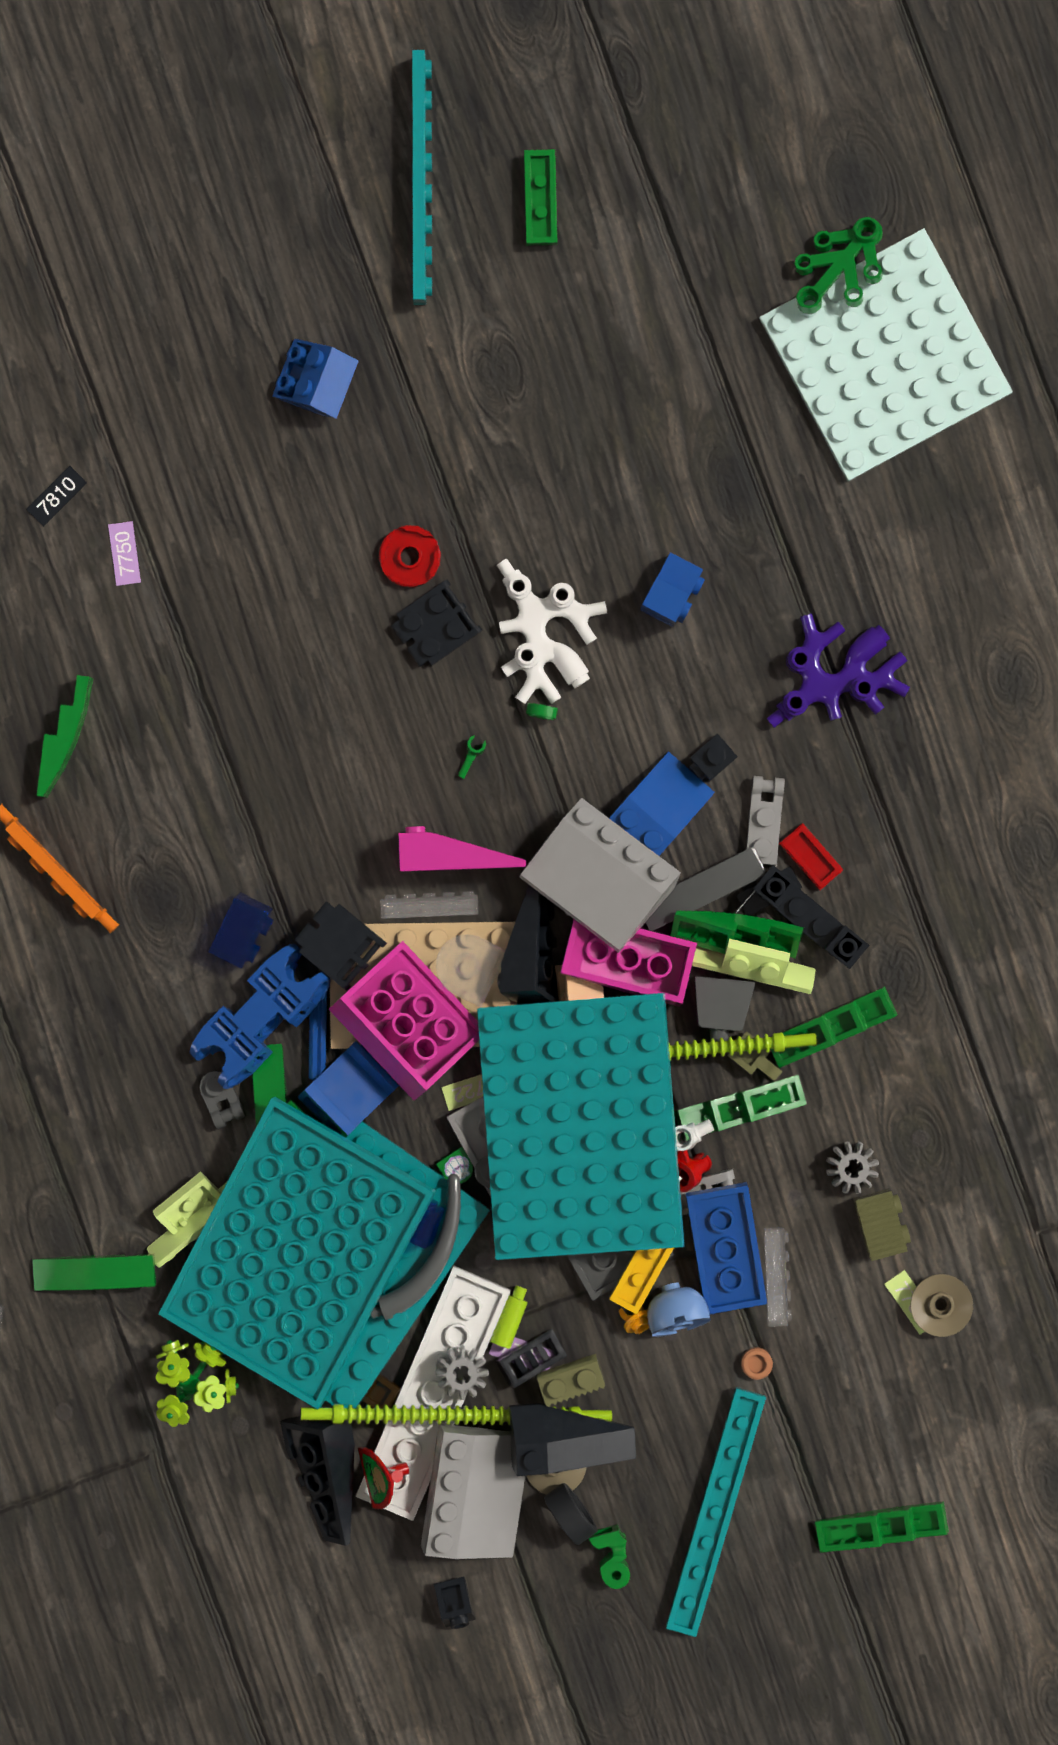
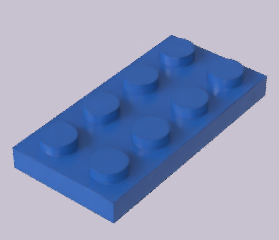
M747 1182L685 1193L702 1296L708 1305L710 1314L768 1304Z

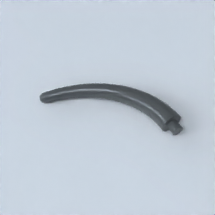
M450 1174L447 1179V1203L444 1221L431 1254L411 1279L394 1291L380 1296L379 1304H376L371 1313L373 1319L384 1316L387 1321L392 1319L396 1313L405 1312L430 1290L442 1273L452 1252L459 1226L461 1187L460 1178L457 1174Z

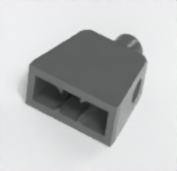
M694 976L697 1026L710 1028L709 1042L712 1038H714L715 1042H718L721 1037L724 1041H728L729 1030H743L755 982Z

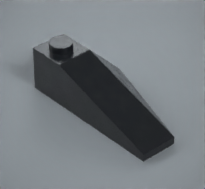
M528 885L504 953L497 984L500 993L511 1001L530 1004L559 1002L556 970L552 959V949L557 947V938L554 937L549 921H552L555 916L554 903L530 885Z
M542 1403L509 1405L512 1468L517 1476L551 1474L636 1459L635 1428L633 1426L581 1415L570 1410L565 1411L551 1406L548 1407Z
M300 1416L280 1421L287 1454L290 1460L295 1458L302 1475L298 1477L301 1487H307L313 1501L310 1504V1508L324 1541L344 1546L350 1544L355 1452L352 1425L348 1424V1421H344L343 1424H333L332 1420H300Z

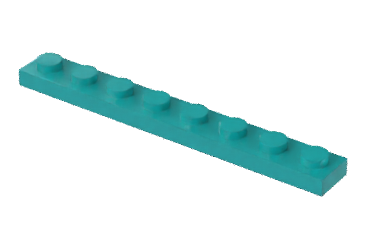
M412 50L414 305H426V296H432V277H426V265H432V246H426V234H432V215H426V203H432V184H426V172H432V153H426V141H432V122H426V110H432V91H426V79H432V60H426L425 50Z
M735 1387L666 1623V1629L693 1637L697 1636L765 1404V1395Z

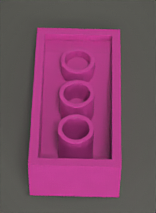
M424 826L405 827L406 833H399L400 871L402 872L526 867V860L436 833L425 832Z
M574 919L560 973L633 995L665 993L666 1004L679 1007L683 1004L697 943L640 928L618 953Z

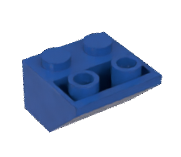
M294 339L292 346L288 350L287 359L277 379L272 397L310 412L337 419L358 360L331 346Z

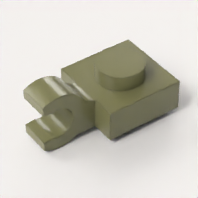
M747 1031L741 1037L742 1039H746V1036L749 1035L751 1039L755 1038ZM753 1050L751 1054L743 1051L742 1055H739L738 1052H734L733 1056L730 1053L727 1055L751 1075L758 1068L775 1081L782 1073L778 1067L765 1058L769 1054L765 1050H761L759 1054L756 1050Z

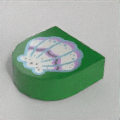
M462 1146L436 1163L446 1179H448L450 1174H457L460 1178V1184L466 1182L473 1172V1164Z

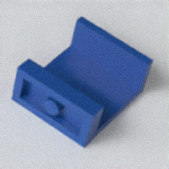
M355 1041L297 1098L323 1125L346 1138L399 1085L373 1059V1056Z

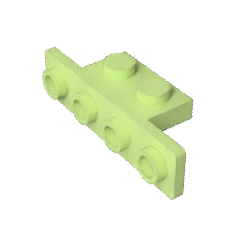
M729 939L725 954L696 946L692 966L807 994L812 993L816 971L815 968L789 962L790 953Z
M200 1171L153 1210L155 1217L168 1229V1231L147 1247L148 1253L154 1254L155 1265L158 1268L167 1261L172 1260L178 1252L199 1237L227 1182L218 1189Z

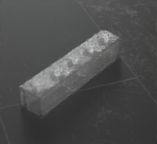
M474 891L462 892V896H455L454 892L443 893V897H435V893H423V897L416 898V894H404V898L396 899V895H385V899H380L381 919L479 914L478 895H474Z
M764 1227L766 1297L768 1303L767 1324L769 1327L788 1326V1321H792L791 1309H788L787 1301H791L790 1289L787 1290V1282H790V1271L786 1270V1262H789V1251H785V1243L789 1242L788 1231H785L784 1227Z

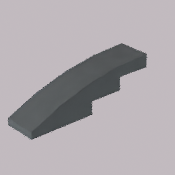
M754 847L676 884L674 890L646 921L649 930L654 931L674 921L676 911H695L763 877L766 871Z

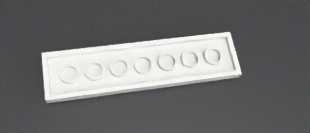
M453 1266L395 1402L398 1409L402 1405H405L407 1409L411 1405H414L415 1409H419L420 1405H423L424 1409H428L429 1405H432L433 1409H437L438 1405H441L442 1409H446L447 1405L451 1409H455V1406L458 1405L461 1409L464 1400L459 1399V1390H455L453 1396L449 1397L447 1396V1391L450 1385L444 1388H439L438 1386L440 1380L445 1378L435 1375L436 1369L445 1368L438 1363L440 1357L450 1360L447 1354L449 1348L454 1350L456 1356L459 1355L460 1345L465 1346V1355L467 1356L473 1348L477 1349L474 1361L483 1357L511 1292L510 1289ZM461 1366V1370L459 1367L455 1368L458 1379H463V1376L465 1378L469 1377L466 1366ZM388 1421L374 1453L381 1459L386 1468L406 1462L409 1467V1474L403 1476L400 1482H394L391 1502L383 1509L409 1520H414L431 1480L439 1427L437 1421H433L431 1425L428 1424V1421H424L422 1425L419 1424V1421H415L413 1425L410 1421H406L404 1425L401 1421H397L396 1424ZM451 1421L449 1425H454L455 1422ZM364 1476L356 1497L371 1503Z

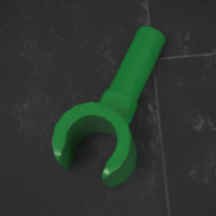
M475 735L471 736L468 740V753L457 775L465 779L476 756L481 755L486 747V741H484L482 748L479 750L471 747Z

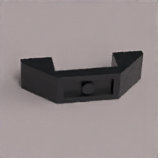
M774 865L753 888L755 892L793 925L804 927L803 933L848 969L855 964L870 946L799 889L796 883Z

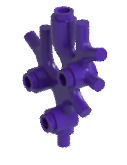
M812 614L801 616L805 640L801 647H796L789 652L786 664L792 672L802 675V685L797 691H791L786 694L782 701L776 705L778 710L766 719L775 728L785 719L790 721L792 718L801 715L810 704L815 702L825 704L830 721L842 718L839 708V697L844 692H849L851 697L857 702H865L876 715L884 708V705L876 696V691L879 688L891 690L903 698L906 696L910 687L895 679L893 674L908 660L901 652H898L876 671L869 672L866 669L867 661L887 646L886 642L890 640L885 630L880 625H877L875 628L871 626L855 639L846 654L844 667L840 672L836 674L826 673L820 665V654L826 646L846 630L839 622H836L825 632H819L816 629ZM797 654H802L805 657L803 665L795 662ZM860 683H865L868 686L867 694L859 692L858 686ZM791 698L800 700L801 705L798 709L791 707Z

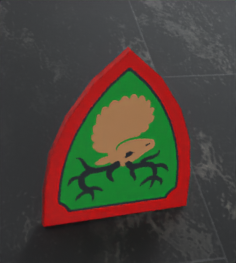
M358 1447L372 1508H386L392 1499L394 1482L398 1483L403 1479V1476L408 1475L409 1467L404 1462L386 1468L381 1459L372 1450L366 1447Z

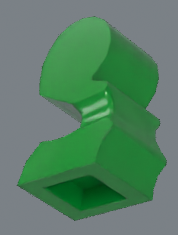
M618 1524L597 1529L598 1532L592 1535L589 1540L599 1550L605 1547L612 1549L600 1561V1572L606 1585L613 1589H621L629 1582L630 1570L625 1560L627 1558L626 1535L621 1532Z

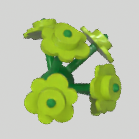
M168 1340L167 1344L161 1346L163 1352L156 1355L157 1359L167 1355L165 1361H160L157 1364L159 1370L156 1374L157 1382L162 1385L168 1383L171 1388L176 1387L177 1393L176 1396L168 1395L165 1400H158L157 1407L159 1409L156 1415L159 1420L167 1422L172 1427L188 1423L190 1416L187 1413L188 1406L184 1403L185 1401L193 1399L197 1406H202L203 1411L211 1412L213 1408L220 1409L225 1403L223 1394L225 1391L226 1401L231 1403V1396L236 1395V1389L239 1387V1384L236 1383V1376L230 1377V1369L225 1371V1383H219V1379L214 1375L208 1376L205 1381H199L198 1377L207 1364L211 1367H216V1365L223 1367L226 1364L225 1358L222 1357L223 1353L204 1341L201 1344L195 1343L194 1345L196 1350L195 1356L201 1362L193 1374H190L188 1369V1359L180 1358L177 1351L188 1347V1342L180 1344L179 1340Z

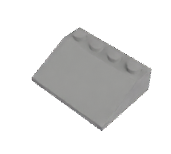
M581 798L555 828L521 873L520 878L619 953L674 890L681 872Z
M447 1424L439 1425L421 1540V1548L425 1556L451 1559L513 1557L525 1476H517L512 1468L511 1436L509 1431Z

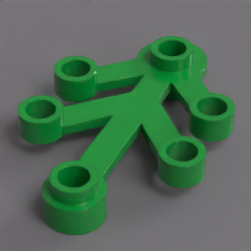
M863 217L854 224L852 229L835 232L820 231L814 236V245L816 250L822 253L815 255L800 254L796 257L795 268L800 275H809L814 268L830 266L815 286H805L798 291L796 299L801 312L814 314L819 311L822 306V297L843 272L846 282V290L844 292L845 303L850 307H858L862 304L864 299L863 291L858 285L855 257L863 249L866 266L863 269L864 279L869 284L879 283L883 274L882 267L877 261L875 245L881 241L883 230L878 221L871 217ZM865 232L872 233L870 236H862ZM821 239L829 240L826 244L818 243ZM850 242L845 250L828 252L832 249L833 244ZM802 262L810 263L807 267L799 266ZM875 270L878 274L869 276L868 272ZM856 293L859 295V297L856 299H850L849 295ZM809 300L815 302L813 305H805V302Z

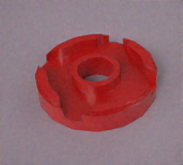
M405 525L395 529L384 538L380 546L379 561L383 573L391 582L401 587L415 588L426 584L435 576L440 566L441 552L436 539L429 531L419 526ZM407 548H413L419 553V559L413 565H406L401 560V554Z

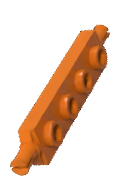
M1 804L0 820L6 825L5 830L10 834L7 838L8 841L18 851L21 852L24 849L32 857L29 862L39 873L42 874L46 871L54 879L50 884L62 896L68 894L75 901L72 906L83 918L89 916L91 919L98 920L109 933H112L120 924L18 821V818L14 817Z

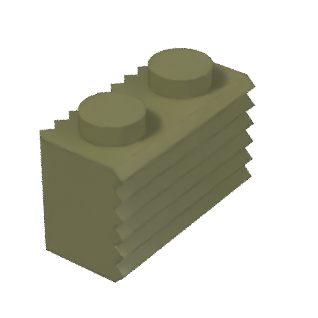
M885 1189L853 1198L867 1253L871 1261L908 1251L906 1244L911 1243L906 1224L901 1225L898 1213H902L903 1210L898 1194L893 1195L890 1189Z
M596 1354L537 1374L538 1384L545 1405L550 1407L551 1403L556 1405L557 1401L562 1403L563 1399L568 1401L569 1397L574 1399L575 1395L580 1397L581 1393L586 1395L587 1391L592 1393L593 1389L598 1391L599 1387L602 1389L605 1387V1380Z

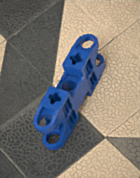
M296 944L285 946L268 958L247 980L257 992L236 1014L227 1007L222 1006L202 1027L190 1047L191 1056L198 1061L207 1057L210 1053L213 1055L218 1051H224L226 1057L225 1064L222 1067L223 1072L217 1081L224 1089L232 1088L252 1075L273 1053L263 1041L284 1019L298 1027L318 1006L330 986L331 979L324 972L316 974L311 979L307 978L301 982L295 981L294 973L298 966L296 962L302 955L299 952L301 949ZM286 999H288L296 1008H294Z

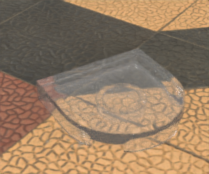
M464 934L453 937L442 946L437 955L436 973L438 979L447 991L481 1008L501 969V962L506 950L475 935Z

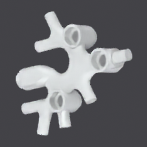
M505 559L497 564V567L505 577L502 581L506 586L509 597L516 601L519 612L518 616L514 619L500 621L501 634L520 632L525 636L526 643L516 649L515 658L501 666V669L507 677L518 670L526 672L527 678L516 695V699L526 704L536 689H541L549 702L553 704L561 696L544 671V665L547 662L554 663L567 684H572L574 689L590 678L587 674L589 670L574 650L562 643L551 640L546 635L545 626L547 622L554 617L567 618L574 625L586 645L597 639L588 625V619L591 616L606 614L605 601L593 604L577 602L574 599L573 588L566 583L554 585L546 598H539L531 591V582L528 577L521 574L519 569L515 571L508 559ZM516 582H522L525 588L521 592H516L513 589V585ZM563 590L567 592L568 598L564 601L558 600L556 597L558 591ZM524 651L532 652V660L524 661L521 658Z

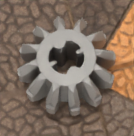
M845 1141L844 1148L846 1152L843 1153L835 1146L833 1151L839 1157L837 1159L827 1157L826 1161L836 1167L826 1170V1174L828 1176L838 1174L831 1184L836 1187L844 1181L842 1186L843 1193H848L851 1184H853L855 1193L859 1194L861 1193L859 1183L863 1182L867 1188L872 1187L871 1182L866 1178L868 1175L873 1178L878 1177L879 1174L874 1170H870L869 1167L879 1165V1161L877 1159L867 1160L874 1152L871 1148L866 1149L861 1154L862 1142L858 1141L855 1144L854 1151H852L850 1142ZM854 1159L856 1164L860 1163V1167L855 1170V1175H851L849 1171L845 1172V1167L849 1166V1160Z
M460 1345L459 1355L457 1356L454 1350L449 1348L447 1354L450 1360L440 1357L438 1363L445 1368H439L435 1371L436 1376L445 1377L438 1383L439 1388L450 1385L447 1391V1396L449 1397L453 1396L455 1390H459L460 1400L465 1399V1390H468L472 1397L477 1396L474 1385L479 1388H485L486 1383L479 1377L489 1375L488 1369L479 1368L486 1363V1359L481 1357L474 1361L477 1355V1349L475 1348L470 1351L468 1356L465 1355L464 1345ZM461 1366H466L469 1377L465 1378L463 1376V1379H458L455 1368L459 1367L461 1370Z

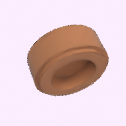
M753 1347L743 1354L741 1366L749 1378L759 1380L770 1374L773 1361L765 1349Z

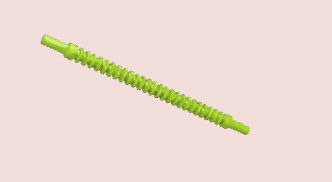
M780 1032L773 1033L772 1037L765 1034L764 1038H760L757 1034L754 1039L747 1035L746 1039L738 1036L737 1040L729 1037L728 1041H724L721 1037L718 1042H715L714 1038H712L710 1042L702 1039L701 1043L693 1040L692 1044H688L685 1040L682 1045L676 1041L675 1045H670L669 1043L670 1061L671 1057H676V1060H680L681 1056H685V1059L688 1060L691 1055L697 1059L698 1055H703V1058H706L707 1054L716 1057L717 1053L724 1057L727 1052L731 1056L734 1055V1052L742 1055L743 1051L751 1054L753 1050H756L758 1054L761 1050L769 1053L770 1049H774V1052H784L785 1048L817 1045L816 1033L784 1036Z
M334 1404L332 1408H319L318 1410L314 1407H301L300 1420H332L333 1424H343L344 1421H348V1424H351L353 1420H356L357 1424H360L362 1420L366 1424H369L371 1420L378 1424L382 1420L384 1424H387L388 1421H392L393 1424L401 1421L403 1425L406 1421H410L412 1425L415 1421H419L420 1425L424 1421H428L429 1425L433 1421H437L438 1425L442 1421H445L447 1425L451 1421H454L456 1425L459 1424V1421H463L464 1425H467L468 1421H472L473 1425H476L478 1421L482 1425H485L487 1421L491 1425H494L496 1421L503 1425L506 1421L510 1425L509 1407L506 1410L503 1406H500L499 1409H495L494 1406L486 1409L484 1405L481 1409H477L475 1405L472 1409H468L467 1405L463 1409H460L458 1405L455 1406V1409H451L449 1405L446 1406V1409H442L441 1405H438L437 1409H433L432 1405H429L428 1409H424L423 1405H420L419 1409H415L414 1405H411L409 1409L402 1405L398 1409L396 1405H393L390 1409L387 1405H384L383 1408H379V1405H375V1408H370V1405L367 1404L366 1408H361V1405L358 1404L357 1408H352V1405L349 1404L348 1408H344L343 1404ZM564 1406L561 1407V1410L568 1411ZM579 1406L569 1407L570 1411L578 1412L581 1415L612 1421L611 1410H581Z

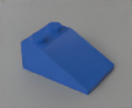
M668 751L609 819L660 856L715 792Z

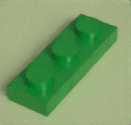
M555 149L524 150L526 246L557 245Z

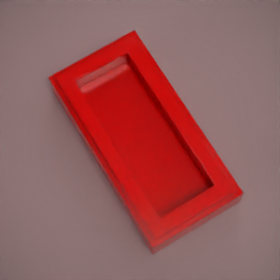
M803 823L779 843L819 890L824 888L843 871V868Z

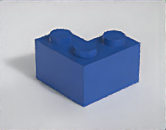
M670 552L642 604L641 611L674 627L676 621L683 623L692 606L691 603L687 602L690 594L692 593L697 596L705 581L704 578L700 577L703 569Z

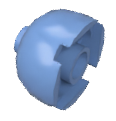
M679 1283L662 1286V1293L652 1299L647 1311L648 1325L653 1337L677 1334V1330L685 1328L688 1331L711 1321L710 1311L704 1297L690 1287L680 1288Z

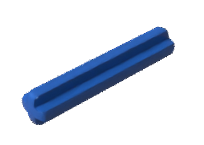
M327 992L318 1006L310 1013L309 1017L310 1080H316L326 1070Z

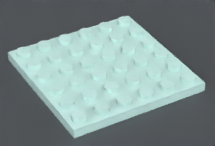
M925 228L877 253V261L882 267L883 274L879 283L869 284L865 281L863 269L866 266L865 260L856 265L858 285L863 291L864 298L862 304L858 307H850L845 303L844 292L846 290V282L843 272L822 297V306L816 313L805 314L801 312L797 305V299L794 298L759 318L847 482L1013 393ZM875 270L868 272L869 276L878 274ZM856 293L849 295L850 299H856L859 297V295ZM809 300L805 302V305H813L815 302Z

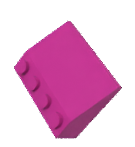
M404 941L399 943L329 1008L333 1015L414 1101L426 1092L479 1041L478 1021Z

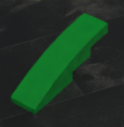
M77 675L73 706H60L57 735L44 734L37 796L48 798L64 772L78 742L88 711L93 678L89 676Z
M676 911L671 936L696 942L699 947L725 954L729 939L787 952L790 953V957L796 958L804 927L743 914L713 911Z
M884 986L782 1032L784 1036L816 1033L817 1045L785 1048L784 1052H774V1049H771L778 1067L781 1068L833 1046L837 1042L861 1033L872 1026L894 1018L898 1014Z
M282 1044L267 1045L273 1053L253 1073L256 1127L271 1098L277 1097L287 1103Z
M793 1075L675 1110L674 1114L678 1126L688 1125L692 1122L697 1125L709 1119L714 1128L712 1132H716L747 1122L757 1121L807 1105L799 1075ZM686 1132L681 1133L682 1141L689 1140V1135Z
M125 1254L108 1256L88 1255L32 1259L34 1291L156 1286L154 1254L125 1256Z
M944 1501L878 1509L815 1521L820 1553L881 1547L886 1543L914 1541L916 1538L947 1535L949 1532Z

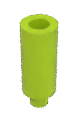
M516 1285L513 1294L508 1296L490 1342L507 1349L511 1348L528 1303L524 1300L527 1292L526 1288Z

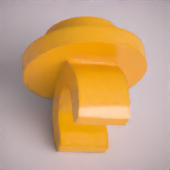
M641 1306L637 1315H627L622 1308L619 1309V1314L625 1321L624 1329L627 1333L640 1334L649 1328L648 1310H644L643 1306Z

